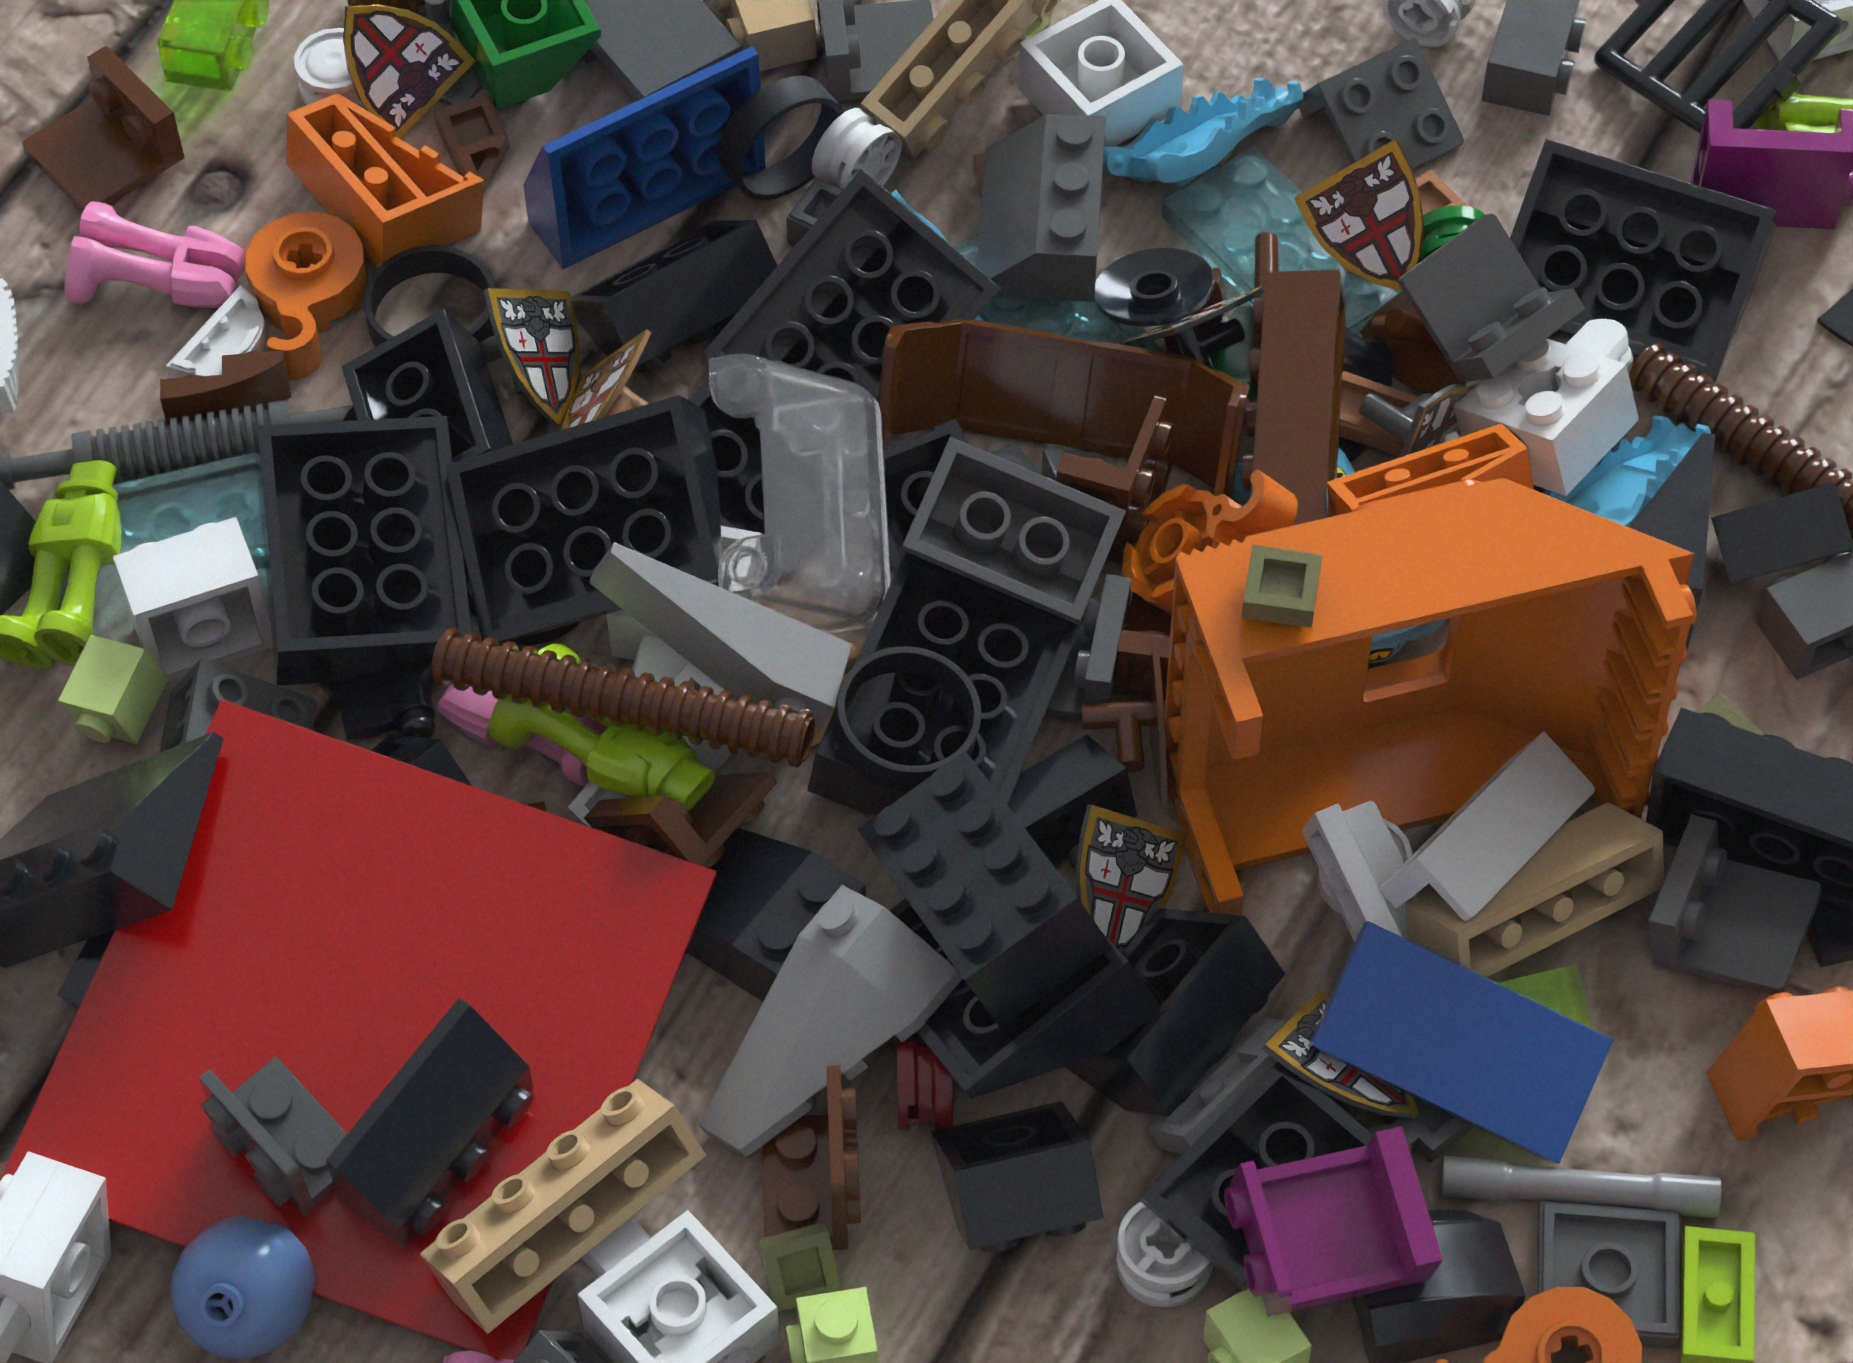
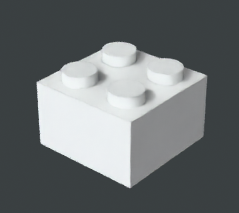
M1099 0L1019 43V90L1042 115L1062 114L1106 117L1104 146H1117L1141 133L1151 119L1159 121L1166 119L1167 111L1171 107L1181 108L1183 63L1122 0Z
M236 517L218 523H206L198 526L193 531L155 543L140 544L130 551L113 556L140 646L146 649L168 676L167 682L184 677L200 658L221 665L273 648L271 624L259 576Z

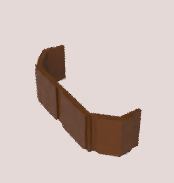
M953 318L952 321L941 323L926 321L896 325L891 327L884 345L874 429V440H876L874 452L878 453L885 450L895 434L929 430L956 419L962 429L1130 457L1153 398L1157 395L1167 398L1166 421L1175 424L1172 443L1165 459L1172 461V465H1176L1214 488L1215 496L1225 494L1231 498L1234 490L1250 387L1222 371H1214L1203 365V360L1191 359L1179 354L1103 341L1091 342L1061 337L1055 333L979 320Z

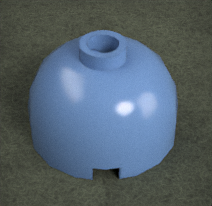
M237 1214L212 1223L184 1248L171 1275L170 1302L179 1327L199 1348L219 1358L247 1360L277 1350L305 1325L310 1314L308 1311L312 1303V1292L316 1290V1272L306 1247L289 1228L277 1222L270 1225L259 1219H249L253 1215Z

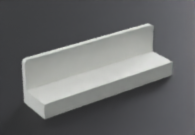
M1543 731L1507 760L1379 888V891L1397 909L1427 884H1430L1462 920L1469 921L1594 793L1595 787L1546 732Z
M1367 801L1342 811L1339 803L1314 813L1301 831L1354 942L1363 923L1367 921L1408 940L1405 903L1396 909L1379 891V888L1404 864V861L1377 805L1373 801ZM1417 892V893H1416L1414 896H1412L1410 899H1412V898H1414V897L1420 895L1419 892Z

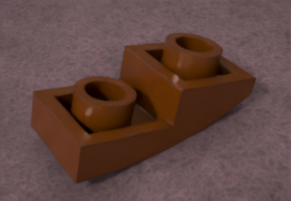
M250 351L244 354L222 355V375H188L183 378L160 379V401L167 425L170 424V418L177 417L178 422L181 423L183 422V416L189 415L191 421L195 420V414L198 413L202 414L203 419H206L207 412L214 411L215 417H219V410L226 409L227 415H232V408L238 407L239 412L244 413V406H251V410L256 411V404H263L264 409H269V402L291 398V384L283 351Z

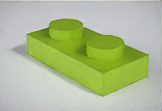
M1685 1226L1681 1237L1679 1363H1754L1755 1233Z

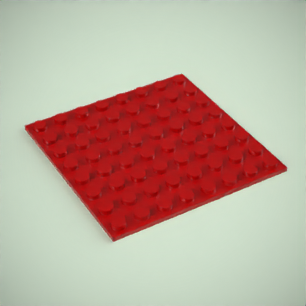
M221 699L205 735L215 732L224 739L173 909L114 931L0 1179L2 1180L6 1174L15 1175L28 1151L105 1177L109 1222L183 1249L212 1223L237 1214L253 1215L249 1219H259L270 1225L277 1222L289 1228L309 1253L316 1272V1290L312 1292L313 1296L464 1351L480 1352L499 1361L502 1359L516 1360L530 1342L554 1280L491 1332L486 1333L453 1303L420 1253L436 1241L438 1234L448 1224L463 1219L491 1197L492 1192L499 1183L510 1176L519 1174L542 1156L555 1138L565 1132L574 1130L598 1111L604 1100L611 1093L620 1088L628 1087L635 1081L717 877V871ZM460 997L471 1005L529 1065L533 1089L530 1093L534 1095V1099L522 1119L511 1129L504 1125L500 1128L487 1145L491 1152L477 1175L467 1183L459 1179L443 1199L447 1202V1208L437 1225L424 1237L416 1233L406 1247L403 1248L339 1201L336 1190L324 1198L305 1216L300 1213L290 1200L279 1207L255 1180L253 1175L256 1171L246 1159V1151L243 1150L238 1156L234 1157L209 1128L212 1122L200 1107V1104L207 1097L198 1078L208 1069H211L223 1084L233 1092L277 1056L348 1134Z

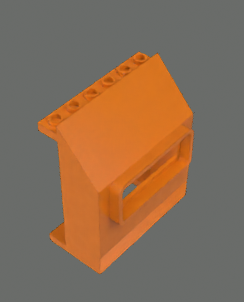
M1506 478L1486 482L1463 480L1367 502L1349 513L1246 536L1242 543L1233 539L1229 546L1220 542L1216 549L1207 545L1203 552L1193 548L1189 555L1180 551L1175 561L1164 715L1168 802L1178 831L1188 834L1185 851L1207 912L1242 915L1244 894L1237 878L1236 870L1311 853L1301 830L1314 813L1339 803L1342 811H1345L1367 801H1373L1377 805L1382 818L1397 825L1401 831L1448 820L1507 760L1543 731L1594 785V796L1599 806L1610 802L1641 819L1644 806H1647L1649 803V785L1654 767L1658 761L1661 738L1666 736L1668 732L1667 715L1671 700L1677 697L1676 680L1680 664L1685 662L1687 658L1686 641L1690 625L1695 624L1697 619L1694 596L1687 585L1694 553ZM1252 545L1322 554L1312 628L1242 618ZM1451 617L1446 646L1439 652L1368 669L1373 635Z

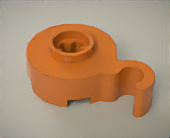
M310 211L290 213L270 221L254 235L245 252V272L250 293L257 299L259 309L270 317L271 324L283 333L284 340L277 337H271L267 340L268 351H283L289 380H300L310 376L318 369L322 361V349L318 333L330 330V321L344 316L350 309L353 310L355 315L364 303V293L369 281V274L363 243L354 228L337 216Z
M1255 470L1250 476L1253 493L1243 507L1225 494L1215 496L1209 491L1196 490L1188 484H1182L1166 491L1142 513V516L1148 519L1149 522L1141 532L1136 547L1126 542L1122 561L1123 576L1131 578V591L1169 617H1172L1175 561L1180 551L1188 555L1193 548L1203 552L1207 545L1216 549L1220 542L1229 546L1233 539L1242 543L1246 536L1292 526L1298 509L1295 495L1260 470Z
M1554 1287L1531 1296L1511 1316L1497 1349L1489 1353L1483 1363H1552L1551 1358L1558 1355L1561 1345H1571L1574 1347L1575 1352H1582L1586 1359L1585 1363H1642V1343L1631 1318L1610 1298L1585 1287ZM1438 1359L1435 1363H1448V1361Z

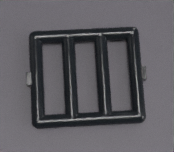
M1635 0L1638 7L1596 51L1594 61L1597 67L1700 134L1706 111L1704 106L1708 100H1711L1791 14L1811 26V28L1733 111V128L1750 129L1777 98L1786 101L1801 85L1797 77L1840 32L1842 20L1836 13L1814 0H1768L1770 2L1683 95L1663 81L1738 0H1707L1644 69L1624 55L1675 0Z

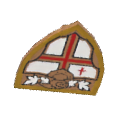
M646 329L583 374L564 417L561 430L649 404L628 389L625 384L631 376L652 332Z

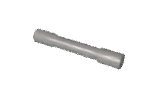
M1443 1155L1440 1175V1196L1491 1201L1521 1199L1677 1211L1679 1216L1717 1219L1721 1204L1720 1177L1672 1173L1641 1175L1516 1165L1497 1159Z

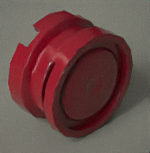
M897 1038L899 1131H909V1125H916L917 1121H919V1124L933 1123L936 1130H953L952 1075L925 1042H918L916 1045L914 1040L908 1041V1038L902 1043Z

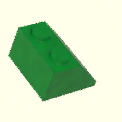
M450 0L453 30L464 49L475 59V63L472 66L486 92L489 93L496 110L550 92L601 37V29L585 0Z

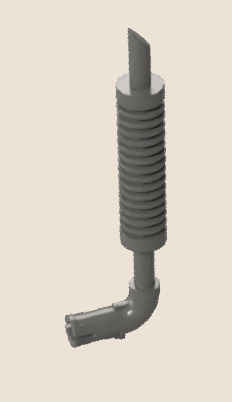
M287 400L269 402V409H264L263 404H256V411H252L251 406H244V413H240L238 407L232 408V415H227L226 409L219 410V417H215L214 411L207 412L206 419H203L201 413L195 414V420L191 421L189 415L183 416V422L181 423L178 422L177 417L170 418V424L168 425L165 419L158 420V426L155 427L153 421H147L146 428H142L140 423H134L133 430H130L128 425H122L121 432H117L116 427H109V434H105L103 428L96 430V436H93L91 430L72 433V449L11 458L10 453L0 454V482L8 490L16 489L17 482L68 475L74 463L96 460L112 463L117 468L115 476L118 482L125 481V475L127 474L130 480L137 479V473L140 472L143 478H148L150 475L149 471L152 470L155 476L162 475V469H166L167 474H173L174 467H178L179 472H186V465H190L192 470H198V463H202L204 469L210 468V461H215L216 466H223V459H227L229 465L235 464V457H239L240 462L243 463L247 462L248 455H251L253 461H255L257 426L358 420L353 405L290 415Z

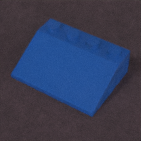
M753 46L541 147L523 184L528 223L562 269L572 266L737 186L719 163L718 145L722 132L732 115L748 98L761 89L759 54ZM763 131L750 147L744 160L742 172L748 173L766 169Z

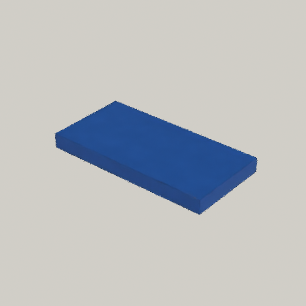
M1367 921L1362 925L1308 1047L1552 1164H1559L1614 1039Z

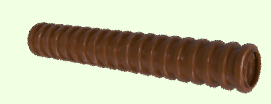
M1655 343L1640 354L1629 372L1632 391L1639 392L1643 390L1645 400L1648 402L1658 400V407L1661 411H1674V419L1679 423L1688 421V427L1692 431L1696 432L1695 427L1697 424L1709 426L1711 434L1715 435V443L1719 442L1721 452L1724 454L1734 452V458L1740 465L1750 463V471L1755 475L1765 473L1766 482L1771 486L1781 484V492L1786 496L1835 482L1851 538L1853 539V476L1851 471L1846 468L1838 471L1836 469V461L1831 458L1820 459V450L1815 447L1806 449L1805 440L1800 437L1789 438V429L1784 426L1775 428L1774 419L1769 416L1758 417V408L1753 405L1744 407L1743 398L1738 395L1729 397L1727 387L1722 384L1713 386L1712 377L1707 374L1698 376L1697 367L1693 364L1687 363L1683 366L1682 357L1676 353L1667 355V348L1662 343Z
M453 628L445 630L440 636L433 653L432 676L434 683L442 687L453 682L455 689L465 691L469 686H472L473 692L477 695L484 696L488 691H492L493 697L499 700H504L508 695H511L512 701L516 704L522 705L527 700H531L532 706L538 709H543L547 704H550L551 710L555 713L561 714L566 709H570L571 715L577 718H582L586 713H589L590 719L594 722L600 723L606 717L609 718L610 724L613 726L621 727L625 722H628L629 727L633 731L638 732L646 726L649 727V732L655 736H660L664 731H667L671 739L679 741L685 735L688 736L689 742L694 745H700L703 740L708 741L709 747L719 750L723 744L728 745V750L733 754H739L743 749H746L751 758L758 759L762 754H767L768 760L772 763H779L782 758L788 759L789 766L798 768L806 761L813 741L815 719L813 718L812 711L805 708L801 709L797 714L793 713L791 705L782 704L778 709L773 708V703L770 700L763 699L757 705L753 704L752 697L748 695H742L739 700H735L730 691L723 690L719 695H714V690L708 686H703L699 691L694 690V685L686 681L682 682L678 687L675 686L674 680L669 677H663L659 682H656L655 677L651 673L644 672L640 677H635V672L629 668H624L620 673H617L615 667L607 663L599 669L596 668V663L593 660L585 659L581 664H577L576 658L572 655L566 654L560 660L557 659V654L554 651L546 650L542 655H538L537 649L532 646H526L520 651L515 642L507 641L503 646H499V641L493 637H487L481 642L477 634L469 632L464 637H461L460 632Z

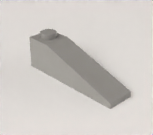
M615 542L593 571L589 582L591 585L720 687L730 691L737 700L742 695L751 696L753 704L757 705L763 699L770 700L773 703V708L778 709L782 704L791 705L793 713L797 714L803 708L812 711L813 718L815 719L814 731L834 709L852 646L851 643Z
M841 885L798 935L699 1126L706 1134L747 1158L813 1108L814 1095L827 1086L826 1066L840 1065L841 1075L844 1073L849 1081L868 1068L863 1060L867 1055L894 1035L902 1043L918 1031L961 982L962 976L952 964L888 909Z

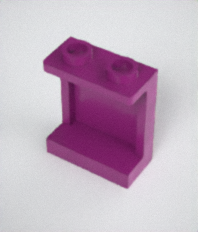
M1708 100L1691 174V184L1775 209L1776 227L1835 229L1841 206H1850L1853 197V171L1851 170L1853 167V109L1840 108L1834 133L1733 128L1732 101Z
M1402 1126L1375 1132L1369 1144L1363 1147L1258 1170L1254 1161L1240 1163L1229 1183L1230 1187L1225 1188L1224 1191L1225 1206L1231 1226L1234 1230L1243 1229L1250 1253L1244 1256V1272L1249 1290L1254 1297L1262 1296L1268 1317L1428 1281L1443 1261Z

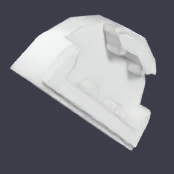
M240 285L166 365L169 379L183 378L188 375H222V355L262 351L265 347L266 324L259 309L257 299Z

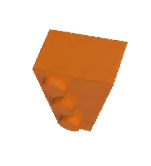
M336 93L287 113L286 165L330 215L337 216L354 228L363 243L365 255L376 268H379L389 258L405 250L429 245L447 246L482 230L484 180L470 171L463 177L440 163V154L426 145L420 150L416 149L395 136L396 127Z
M1502 423L1327 482L1332 516L1349 513L1367 502L1463 480L1486 482L1506 478L1534 490L1528 448Z
M1839 986L1825 990L1820 994L1793 997L1791 993L1782 992L1763 999L1756 1005L1753 1016L1706 1071L1737 1141L1757 1136L1759 1132L1757 1126L1762 1121L1792 1113L1798 1125L1817 1119L1819 1114L1815 1106L1852 1097L1853 1100V990L1849 991L1847 987Z

